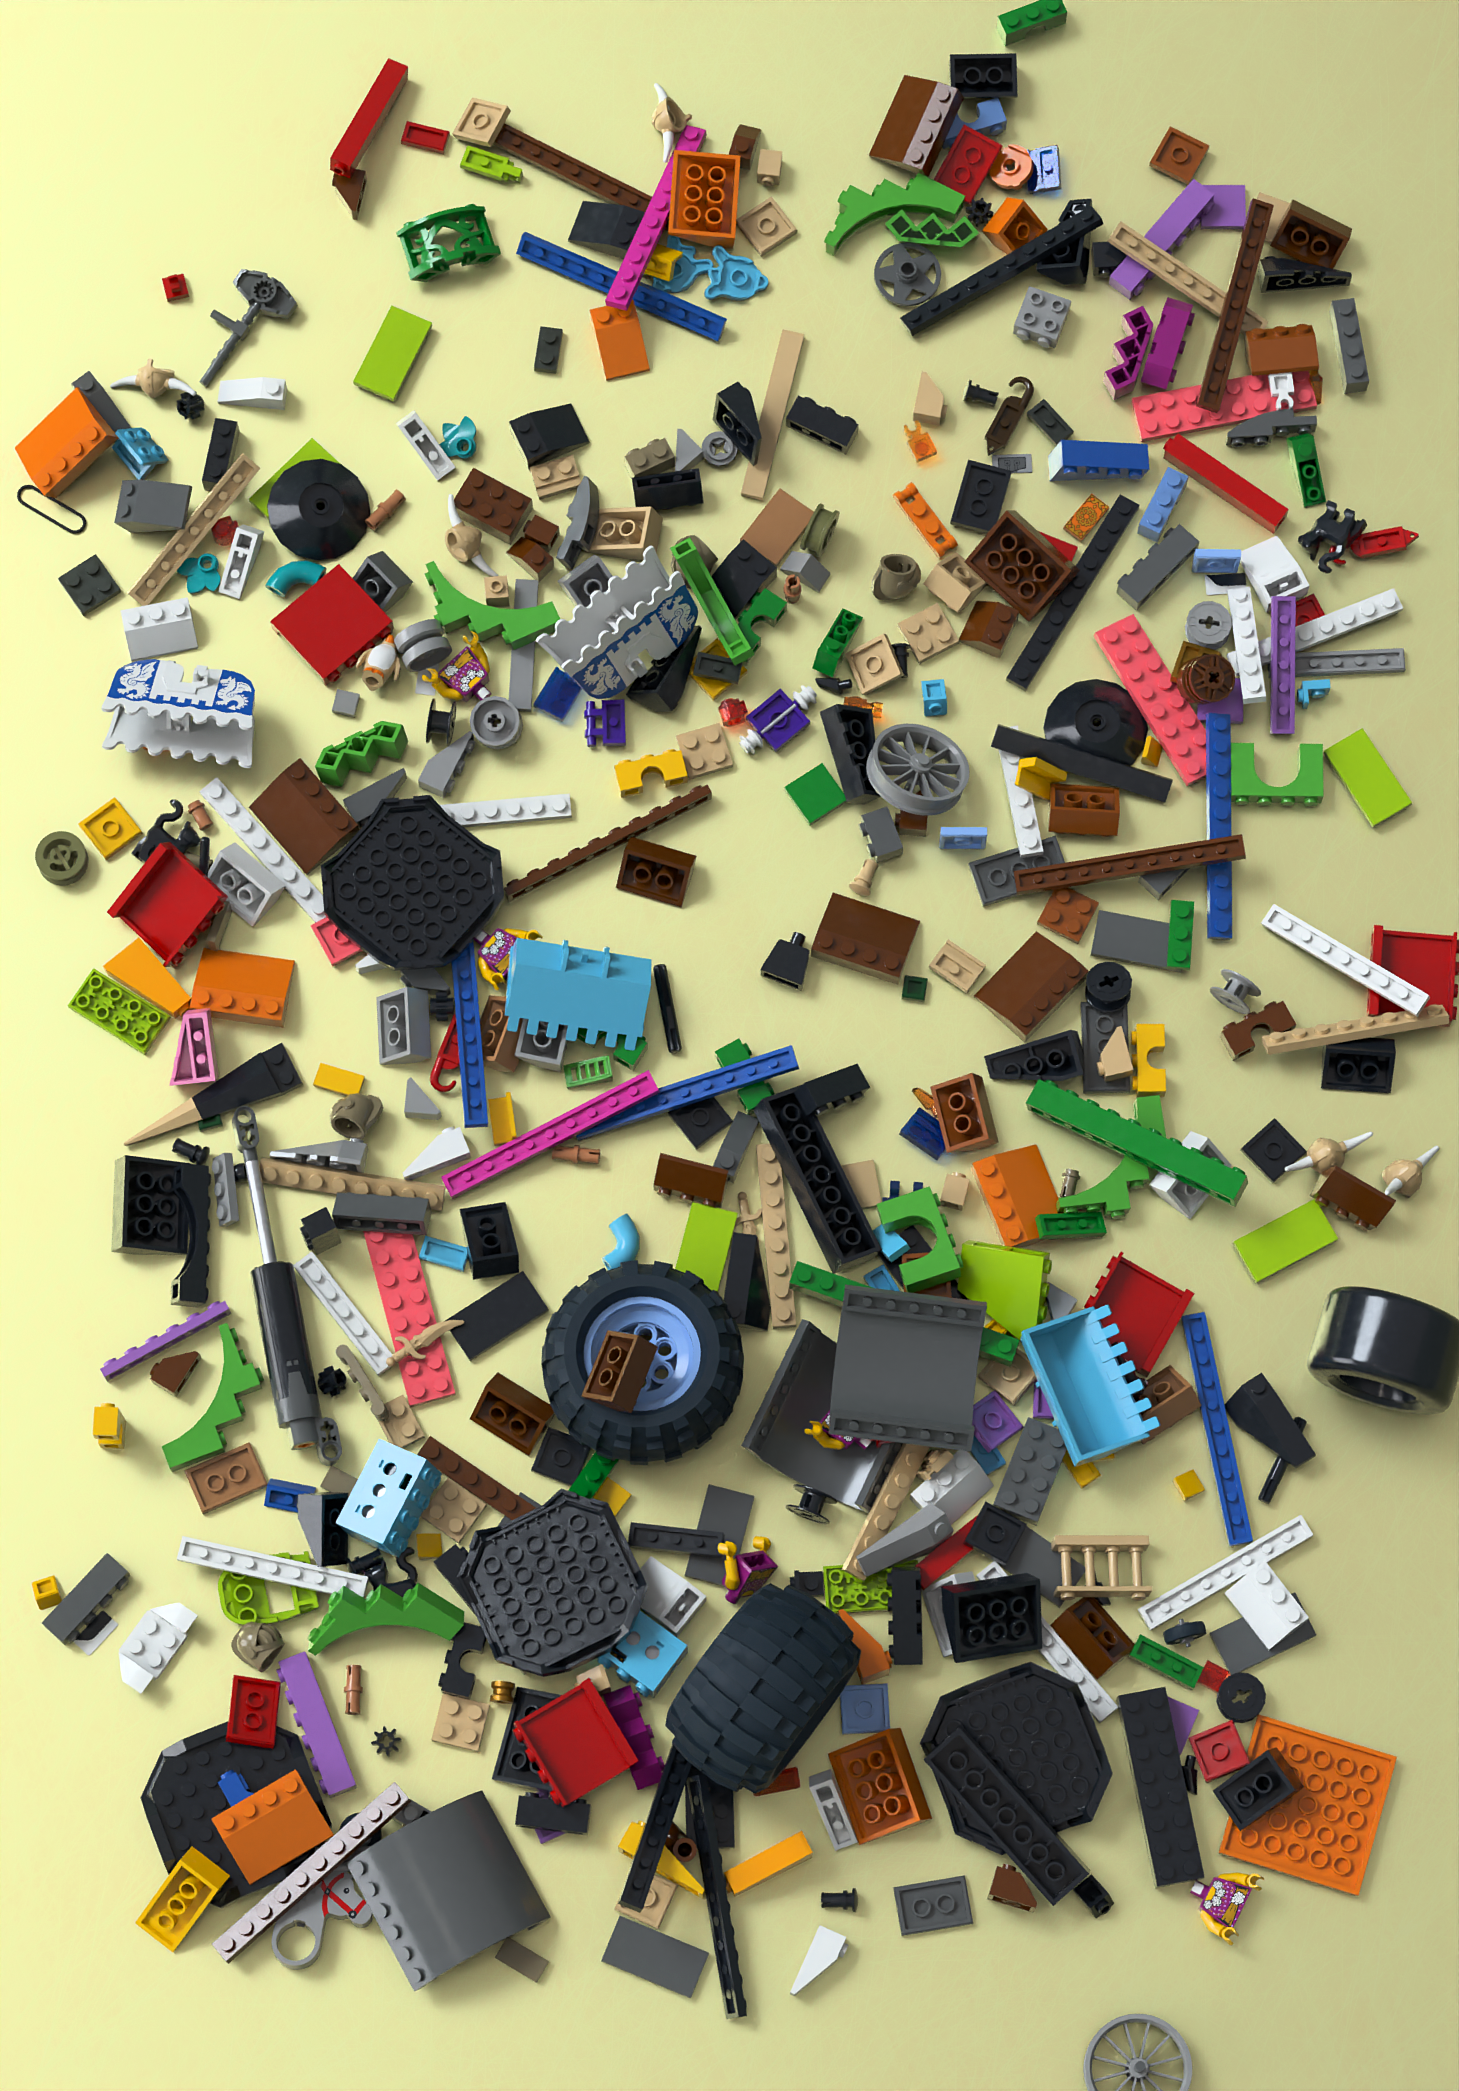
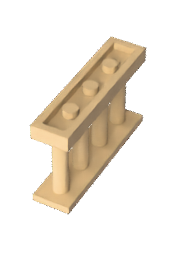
M1055 1535L1051 1541L1052 1551H1058L1061 1554L1062 1586H1057L1054 1591V1597H1061V1600H1073L1075 1597H1131L1132 1600L1136 1601L1146 1599L1152 1592V1586H1143L1141 1554L1150 1545L1149 1536ZM1073 1551H1082V1554H1084L1086 1586H1072L1070 1554ZM1096 1551H1105L1108 1554L1109 1586H1095L1094 1553ZM1120 1551H1129V1554H1131L1133 1586H1119L1117 1554Z

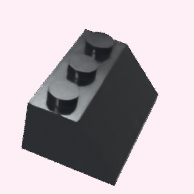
M1016 53L950 54L949 85L957 88L964 98H1016L1018 96Z
M1369 1037L1323 1045L1321 1088L1391 1093L1396 1056L1395 1040Z

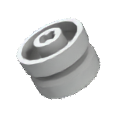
M428 619L420 621L402 630L395 637L394 643L398 652L404 654L402 660L407 671L417 672L425 670L442 662L451 654V645L447 638L442 637L444 630L439 620Z
M498 696L486 697L476 704L470 716L471 731L477 740L488 748L496 750L508 748L516 743L521 735L523 728L522 716L514 704L506 698ZM500 720L501 723L497 724V727H494V721Z

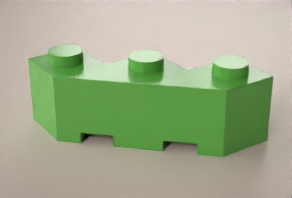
M900 210L885 223L899 242L962 248L979 234L966 216L947 230L934 212L918 226L914 225L903 210Z
M380 721L373 725L374 728L364 733L359 731L344 738L345 742L334 747L330 745L323 748L315 765L320 781L325 784L342 787L350 769L371 773L379 755L400 759L408 743L403 725Z

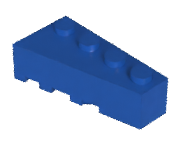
M1061 440L1048 455L1050 481L1117 478L1140 479L1149 470L1148 444Z

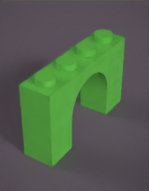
M1231 743V802H1235L1237 805L1258 802L1259 805L1263 806L1271 805L1272 803H1281L1284 806H1291L1295 803L1316 806L1322 802L1324 797L1323 744H1300L1298 748V776L1292 783L1286 786L1273 787L1262 782L1255 772L1254 743Z
M930 1186L876 1204L885 1233L910 1225H921L930 1229L937 1238L936 1245L929 1254L899 1265L900 1275L907 1292L914 1293L961 1277L960 1268L964 1267L960 1254L955 1255L953 1250L956 1247L952 1233L947 1234L945 1228L948 1227L946 1216L944 1213L940 1214L938 1207L941 1204L937 1193L932 1194Z

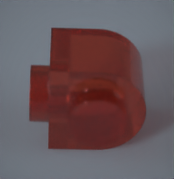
M227 516L220 518L214 524L211 531L213 539L217 544L221 546L232 544L236 528L239 527L237 520L232 521L231 517Z
M739 698L725 699L718 707L723 726L731 727L746 722L744 714L748 713L744 700L739 701Z

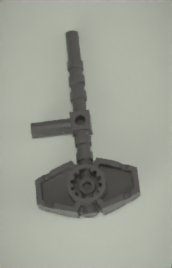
M247 269L240 270L233 284L250 307L241 318L242 320L237 319L236 322L215 309L212 311L210 317L229 328L232 335L225 341L223 348L218 351L216 358L212 360L210 367L199 381L203 386L207 387L218 369L223 366V362L227 360L229 353L234 350L238 340L241 339L243 341L250 331L249 325L252 324L254 317L260 312L259 310L262 311L263 315L284 319L290 318L298 305L281 281L279 282L274 277H268L267 273Z

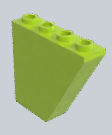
M968 1240L962 1244L961 1259L964 1267L960 1268L961 1277L958 1280L957 1290L970 1300L987 1302L986 1313L1020 1340L1023 1330L1042 1324L1046 1318L1047 1306H1044L1050 1289V1284L1047 1283V1275L1050 1274L1052 1269V1260H1049L1050 1253Z

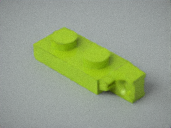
M467 146L460 163V168L499 181L508 182V179L520 182L523 176L522 169L514 167V163L509 161V158L472 146Z

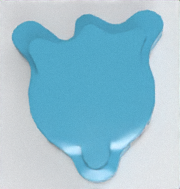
M669 235L666 247L681 251L683 255L682 258L675 262L673 279L666 281L653 276L652 287L666 293L683 292L693 285L699 275L708 273V270L713 267V262L710 259H694L696 254L695 247L682 245L679 237Z
M720 245L713 248L712 255L719 266L708 270L711 284L705 289L704 296L706 299L713 300L718 297H726L731 300L742 301L767 288L768 278L760 270L758 271L752 260L743 256H733Z

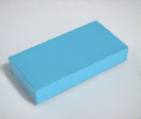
M882 1224L873 1230L882 1249L880 1252L889 1261L893 1262L910 1249L907 1242L895 1231L885 1233Z
M425 1235L419 1259L464 1272L468 1254L466 1247Z

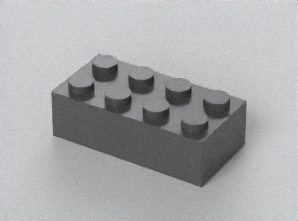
M1028 1417L993 1506L1015 1518L1037 1526L1067 1450L1059 1429Z

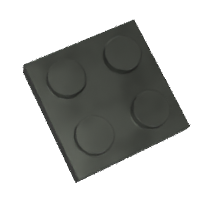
M96 554L58 578L60 584L83 616L121 593L119 586Z

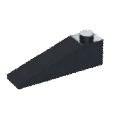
M1092 199L1070 200L1058 219L1059 224L1092 206ZM1091 232L1038 262L1037 272L1063 285L1086 284Z
M1274 256L1260 259L1258 265L1261 293L1349 286L1352 278L1350 272L1286 258H1276Z
M694 626L683 644L675 649L667 658L653 659L651 661L653 666L641 678L637 677L626 696L655 712L673 711L677 707L678 701L685 689L702 631L701 626Z
M1068 1030L984 1056L991 1079L1065 1081L1084 1075V1053L1078 1031Z
M734 1232L724 1301L728 1305V1310L732 1318L736 1320L738 1327L768 1331L771 1306L757 1235Z
M1262 1373L1241 1385L1224 1404L1227 1414L1237 1427L1254 1436L1255 1440L1268 1446L1275 1454L1293 1467L1298 1468L1316 1456L1283 1402Z

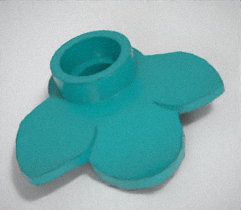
M465 416L460 425L443 423L442 431L445 441L439 445L448 457L458 455L464 459L472 457L476 452V442L474 441L476 426L473 421ZM465 444L469 445V449L467 451H463V446Z
M206 553L199 558H187L177 569V573L188 577L187 590L190 594L198 593L205 587L214 592L221 580L217 571L219 568L218 559L212 554ZM205 563L212 564L210 568H204Z

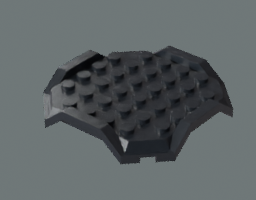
M431 795L413 796L411 799H399V797L381 799L368 822L338 855L321 865L323 904L326 917L345 937L375 961L394 971L446 966L458 958L485 929L504 901L500 850L483 843L451 818Z
M560 1489L544 1505L502 1526L475 1531L469 1545L466 1561H463L457 1576L488 1640L496 1662L542 1677L569 1672L617 1647L631 1634L648 1589L645 1578L609 1504L594 1498L589 1499L579 1496L577 1493L565 1489Z
M1028 1662L969 1683L940 1696L920 1742L925 1755H928L954 1730L962 1725L1056 1832L1093 1820L1113 1772L1092 1714L1077 1682L1033 1662ZM933 1771L948 1809L954 1833L969 1841L978 1843L1000 1855L1006 1854Z
M228 1721L176 1742L161 1751L140 1797L168 1875L192 1846L230 1875L210 1903L221 1909L242 1897L282 1882L315 1853L314 1847L249 1885L212 1821L213 1817L231 1807L218 1784L222 1780L221 1775L233 1769L237 1775L241 1774L250 1789L248 1792L256 1793L296 1769L330 1829L332 1828L331 1820L306 1759L299 1736L276 1726L273 1749L226 1742ZM324 1842L321 1843V1844H319V1845L316 1846V1847H321V1846H323Z

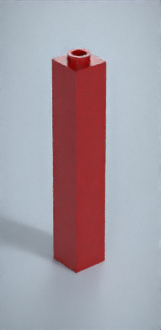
M390 58L387 59L330 157V170L335 174L351 178L407 82L408 66Z
M1179 433L1174 439L1169 438L1165 443L1163 458L1271 533L1274 534L1287 517L1288 508Z

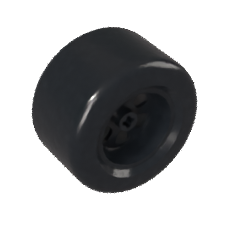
M1357 1286L1336 1288L1325 1299L1308 1356L1307 1367L1310 1374L1320 1383L1354 1399L1406 1413L1438 1414L1449 1408L1459 1379V1320L1435 1306L1393 1292Z

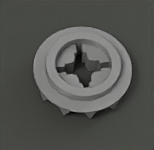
M713 432L703 440V458L709 464L719 467L720 465H728L729 462L735 459L737 447L724 432ZM724 444L723 450L726 453L719 452L715 456L716 449L714 447H720Z

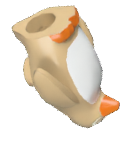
M393 635L383 639L381 644L375 648L363 652L357 661L356 668L365 663L362 679L370 691H375L382 687L392 673H394V681H397L401 668Z

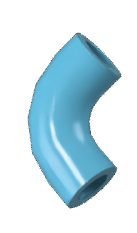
M628 1214L620 1216L609 1225V1228L616 1237L617 1245L612 1252L602 1257L607 1270L620 1267V1262L635 1261L639 1252L640 1236Z

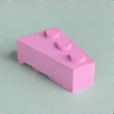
M210 1008L187 1010L184 1013L169 1086L216 1081L219 1077Z

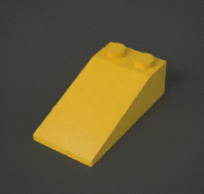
M639 1820L638 1823L632 1821L618 1845L619 1852L633 1859L645 1825L644 1822ZM664 1845L656 1873L703 1899L705 1889Z
M192 1846L179 1860L135 1923L170 1951L174 1952L230 1875Z

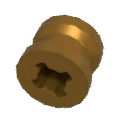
M492 1681L493 1694L490 1696V1702L513 1704L512 1691L515 1689V1683Z

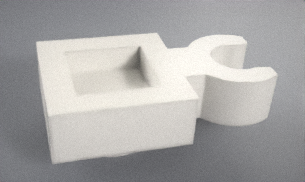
M1292 373L1269 374L1271 397H1278L1276 410H1281V403L1283 402L1288 404L1289 409L1293 408V399L1289 396L1294 395Z

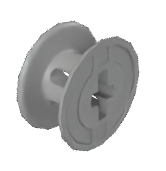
M1203 601L1189 611L1185 625V635L1190 643L1214 650L1219 649L1228 640L1232 627L1231 616L1228 610L1221 604L1213 601ZM1206 624H1211V629L1205 628Z
M1229 969L1221 970V975L1227 981L1224 989L1211 987L1210 993L1226 1007L1241 1014H1249L1250 1008L1243 1001L1247 994L1256 997L1260 996V989L1252 981Z

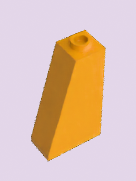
M137 938L103 965L108 976L173 1018L183 1017L184 1013L190 1010V996L140 938Z
M803 1832L796 1833L724 1872L727 1893L733 1892L735 1897L811 1859L813 1852Z

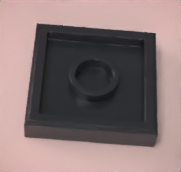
M715 1097L668 1112L669 1117L695 1150L733 1122Z
M1275 1118L1240 1150L1272 1184L1286 1172L1285 1167L1296 1163L1307 1152Z
M548 1427L531 1472L571 1487L582 1472L591 1448L587 1445H581L569 1434Z
M985 1501L963 1544L1005 1566L1027 1524Z

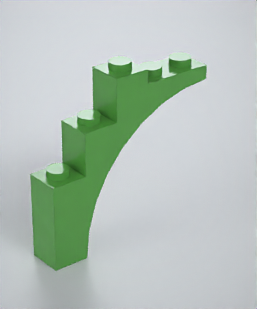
M919 172L915 179L911 178L906 189L884 179L881 185H876L872 196L850 185L847 191L843 190L838 198L840 214L835 221L836 227L834 231H829L824 240L826 252L834 256L841 245L854 232L870 222L886 216L896 215L900 210H903L905 213L931 215L934 212L937 217L955 223L965 205V196Z
M434 561L425 564L428 570L425 573V577L429 585H434L437 590L433 593L438 603L435 606L437 614L434 615V618L439 620L446 634L468 625L470 632L473 631L478 634L480 642L501 633L506 645L511 643L513 650H516L536 641L537 637L543 633L550 635L556 631L555 624L560 620V617L552 601L536 607L523 609H502L483 605L456 590L444 578Z
M1160 1095L1137 1097L1133 1103L1134 1120L1138 1121L1141 1127L1148 1130L1153 1128L1166 1138ZM1125 1156L1120 1165L1096 1186L1076 1195L1059 1198L1056 1203L1057 1213H1078V1210L1086 1209L1087 1212H1097L1103 1208L1104 1216H1111L1112 1219L1125 1217V1214H1128L1131 1209L1127 1186H1130V1189L1144 1187V1184H1147L1149 1180L1148 1166Z
M228 1323L218 1326L223 1342L224 1364L221 1382L214 1400L206 1413L190 1430L162 1446L172 1472L224 1453L223 1445H226L227 1442L223 1431L218 1432L217 1430L243 1421L242 1413L246 1411L241 1399L236 1400V1398L262 1389L260 1382L264 1381L260 1368L255 1369L253 1363L243 1365L247 1362L242 1349H237L235 1342L239 1341L235 1328H229Z
M417 1583L413 1589H408L403 1597L380 1584L375 1591L371 1590L366 1599L343 1585L338 1592L335 1591L331 1594L328 1600L329 1611L324 1616L321 1625L310 1632L308 1636V1651L316 1656L328 1644L341 1636L362 1628L378 1625L416 1627L433 1632L450 1641L464 1625V1611L420 1583Z

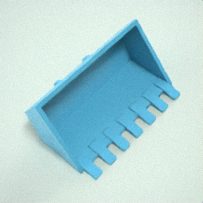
M517 938L514 945L510 948L505 1004V1016H509L507 1030L516 1032L519 1019L524 1018L528 1019L527 1034L536 1035L539 1021L548 1022L546 1036L556 1038L559 1024L568 1025L566 1040L576 1041L578 1028H586L585 1042L588 1044H596L598 1030L607 1032L605 1046L613 1048L616 1045L617 1035L624 1034L626 1035L624 1048L634 1051L637 1037H642L644 1029V1018L651 988V959L609 953V947H604L603 951L568 946V940H563L562 945Z
M1109 1305L1102 1306L1096 1310L1092 1306L1021 1332V1343L1038 1380L1035 1385L1037 1388L1042 1389L1054 1417L1053 1427H1058L1074 1467L1105 1458L1135 1442L1150 1437L1149 1431L1160 1426L1156 1416L1143 1421L1140 1414L1152 1408L1150 1399L1145 1398L1135 1402L1132 1394L1144 1389L1141 1379L1127 1384L1124 1377L1136 1370L1134 1362L1130 1360L1119 1365L1116 1357L1128 1352L1125 1342L1111 1347L1108 1340L1120 1333L1118 1325L1114 1323L1103 1328L1100 1320L1112 1314Z

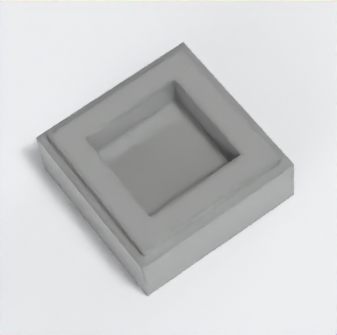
M337 689L332 713L355 717L360 694Z

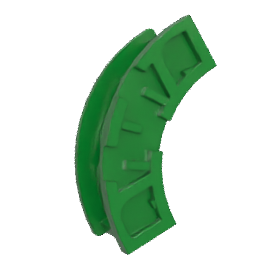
M468 204L465 207L447 209L430 214L414 222L405 223L403 228L397 231L396 234L397 237H400L410 268L408 272L410 280L427 282L435 276L450 270V265L461 263V266L487 265L499 256L501 252L499 246L494 244L484 214L486 212L485 207ZM475 220L478 231L471 232L474 229V222L472 224L466 223V221ZM442 227L453 229L463 235L456 241L453 251L448 252L442 245L432 244ZM421 234V238L415 240V243L419 246L423 245V247L414 249L411 239ZM479 237H481L483 245L478 240ZM466 242V245L469 247L462 248L461 245ZM434 251H439L441 253V255L433 257L435 254ZM417 255H421V264H420V265H419L418 260H417V257H416Z

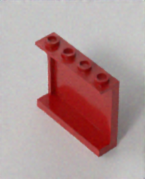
M340 564L336 565L270 621L274 632L277 635L280 634L320 676L325 686L336 682L345 669H351L357 664L358 658L363 652L375 648V644L391 635L394 629L393 621Z
M164 842L158 845L108 909L107 913L112 918L120 917L165 960L163 966L170 967L177 966L183 961L185 957L183 954L197 943V936L211 925L212 922L210 920L212 917L223 910L225 907L224 902L228 896L171 842Z
M1374 925L1371 934L1370 961L1428 994L1430 999L1424 1008L1430 1005H1443L1449 1015V1024L1438 1026L1450 1027L1452 1020H1456L1457 1006H1453V1000L1458 996V984H1454L1455 976L1459 975V962H1456V953H1459L1457 932H1454L1452 936L1383 930V926ZM1368 988L1366 1016L1374 1017L1387 1012L1397 1013L1405 1011V1009Z
M1120 1252L1118 1257L1112 1256L1106 1267L1110 1270L1108 1275L1100 1277L1095 1288L1099 1289L1096 1296L1090 1295L1084 1308L1087 1309L1094 1306L1096 1310L1102 1306L1109 1305L1112 1314L1100 1320L1101 1324L1105 1328L1116 1323L1120 1330V1333L1108 1339L1110 1344L1125 1342L1128 1352L1122 1354L1127 1361L1132 1360L1134 1362L1136 1372L1148 1377L1195 1293L1188 1289L1185 1292L1125 1259L1122 1257L1124 1253Z
M590 1678L523 1719L514 1722L515 1729L512 1731L519 1742L523 1741L528 1748L525 1750L531 1763L536 1762L540 1769L537 1773L544 1784L548 1782L552 1789L549 1792L556 1805L560 1803L563 1808L636 1765L639 1761Z

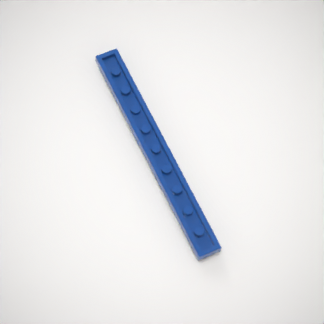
M527 232L522 234L516 252L517 255L607 294L618 271ZM641 281L632 299L637 307L716 341L721 339L727 321L722 316Z
M1206 714L1207 840L1231 836L1230 714ZM1232 861L1207 865V939H1232Z
M472 942L458 958L451 962L464 1128L488 1127L474 942Z
M790 1045L658 1088L660 1093L576 1135L578 1141L798 1070L799 1066L794 1049Z
M1205 1312L1185 1315L1181 1317L1197 1397L1201 1404L1200 1411L1228 1545L1230 1547L1252 1543L1253 1538Z

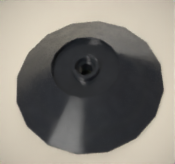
M325 459L301 461L286 469L272 486L267 504L270 527L279 542L295 555L315 561L336 559L354 549L366 533L367 523H365V520L371 514L368 493L358 476L342 464ZM322 503L324 509H317L316 504Z
M1099 679L1075 682L1059 692L1047 708L1043 726L1045 739L1129 766L1134 764L1144 750L1148 733L1147 722L1128 691L1117 683ZM1099 721L1101 725L1096 727L1093 725V722Z

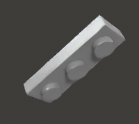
M222 1153L213 1158L212 1171L215 1178L214 1193L217 1198L216 1213L219 1218V1226L228 1227L239 1221L232 1153Z

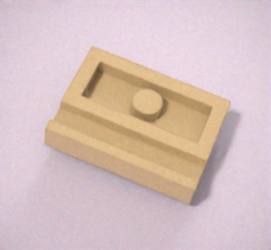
M573 455L530 467L539 500L575 490L581 483Z
M950 940L946 941L943 948H941L929 965V969L966 994L981 972L986 968V964Z
M404 1395L385 1403L389 1411V1417L385 1421L378 1420L389 1443L405 1448L425 1437Z
M930 1450L926 1454L924 1462L921 1464L922 1469L917 1472L916 1477L919 1480L932 1479L930 1475L938 1473L954 1456L948 1450Z

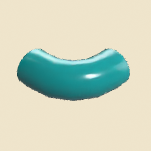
M306 560L293 561L278 568L269 578L265 587L276 595L285 597L288 590L298 583H306L313 586L325 576L327 568Z

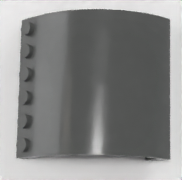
M845 1285L833 1372L829 1434L971 1451L974 1437L972 1419L975 1384L987 1302Z
M802 1319L741 1446L767 1465L798 1483L822 1491L834 1497L840 1503L869 1513L903 1443H884L881 1447L877 1448L876 1441H872L864 1450L853 1441L847 1449L836 1450L824 1448L814 1439L813 1435L805 1433V1429L813 1430V1425L810 1421L820 1422L830 1410L837 1343L824 1335L810 1321Z
M482 1790L453 1801L413 1821L346 1862L414 1991L421 1989L443 1973L488 1947L526 1928L528 1930L534 1929L551 1918Z

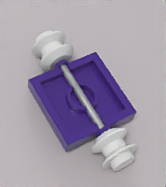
M802 685L800 693L793 692V702L781 688L746 716V720L756 731L748 729V736L746 738L740 736L741 742L739 744L746 753L751 752L755 754L754 748L756 746L762 748V739H764L775 752L781 749L810 725V720L799 708L808 710V703H817L815 691L810 686L805 687Z

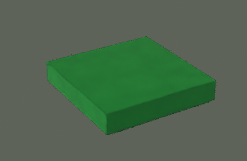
M823 763L784 787V790L809 825H812L847 802L844 793Z

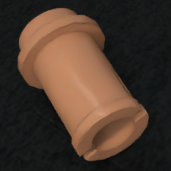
M196 800L188 805V813L193 815L199 829L203 831L211 827L213 822L204 809L205 804L201 803L200 800Z

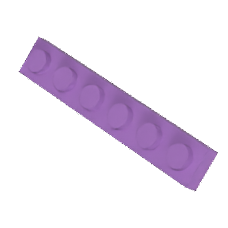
M1296 596L1271 597L1270 734H1295Z
M220 1301L214 1302L207 1307V1311L201 1314L197 1312L190 1315L186 1319L187 1322L181 1325L174 1324L166 1329L167 1333L159 1337L154 1335L145 1341V1345L139 1348L135 1346L124 1352L125 1355L117 1360L112 1358L103 1364L104 1367L100 1369L106 1381H109L230 1315L231 1311L225 1301L221 1303Z

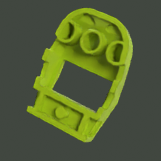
M303 1551L304 1554L290 1555L289 1552L271 1555L311 1564L308 1551ZM223 1571L218 1581V1592L223 1613L229 1620L237 1624L287 1621L319 1608L316 1591L291 1586L295 1609L270 1614L264 1579Z

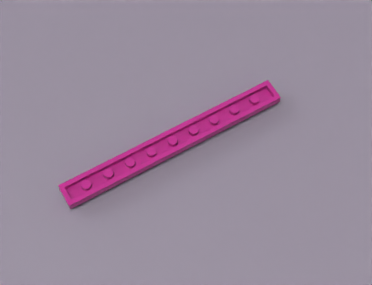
M686 125L674 150L699 152L707 136L706 130ZM674 151L605 299L606 306L628 310L668 222Z
M648 1070L451 1171L441 1178L451 1198L454 1199L660 1093Z

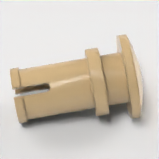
M865 859L859 875L855 876V882H850L849 888L859 895L869 896L871 893L869 889L872 885L871 880L879 866L878 863L871 859Z

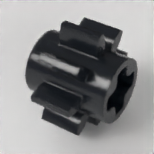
M983 198L977 201L972 199V207H966V213L970 214L968 220L970 222L973 221L976 227L983 223L987 225L988 218H992L994 213L989 211L992 203L987 204Z
M187 392L180 394L182 399L177 400L179 414L184 416L185 419L201 417L199 412L205 410L203 398L197 392L195 396Z
M436 992V998H430V1015H436L437 1021H448V1015H454V998H448L447 992Z
M329 1366L323 1372L318 1373V1387L323 1394L330 1392L331 1397L346 1389L344 1386L346 1384V1376L340 1368L334 1370L333 1366Z
M383 1726V1732L380 1734L374 1732L377 1741H373L371 1744L372 1746H379L376 1752L378 1755L384 1751L387 1757H390L392 1750L399 1752L396 1743L401 1742L402 1739L399 1737L394 1738L396 1729L388 1732L386 1727ZM385 1736L393 1740V1742H389V1747H385L383 1743H380L384 1741Z

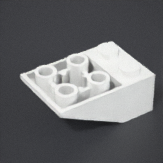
M1278 536L1241 551L1240 563L1266 613L1271 611L1272 596H1296V599L1307 595L1310 585L1300 566Z
M650 1556L640 1569L648 1585L640 1609L674 1636L678 1637L707 1601L706 1595Z

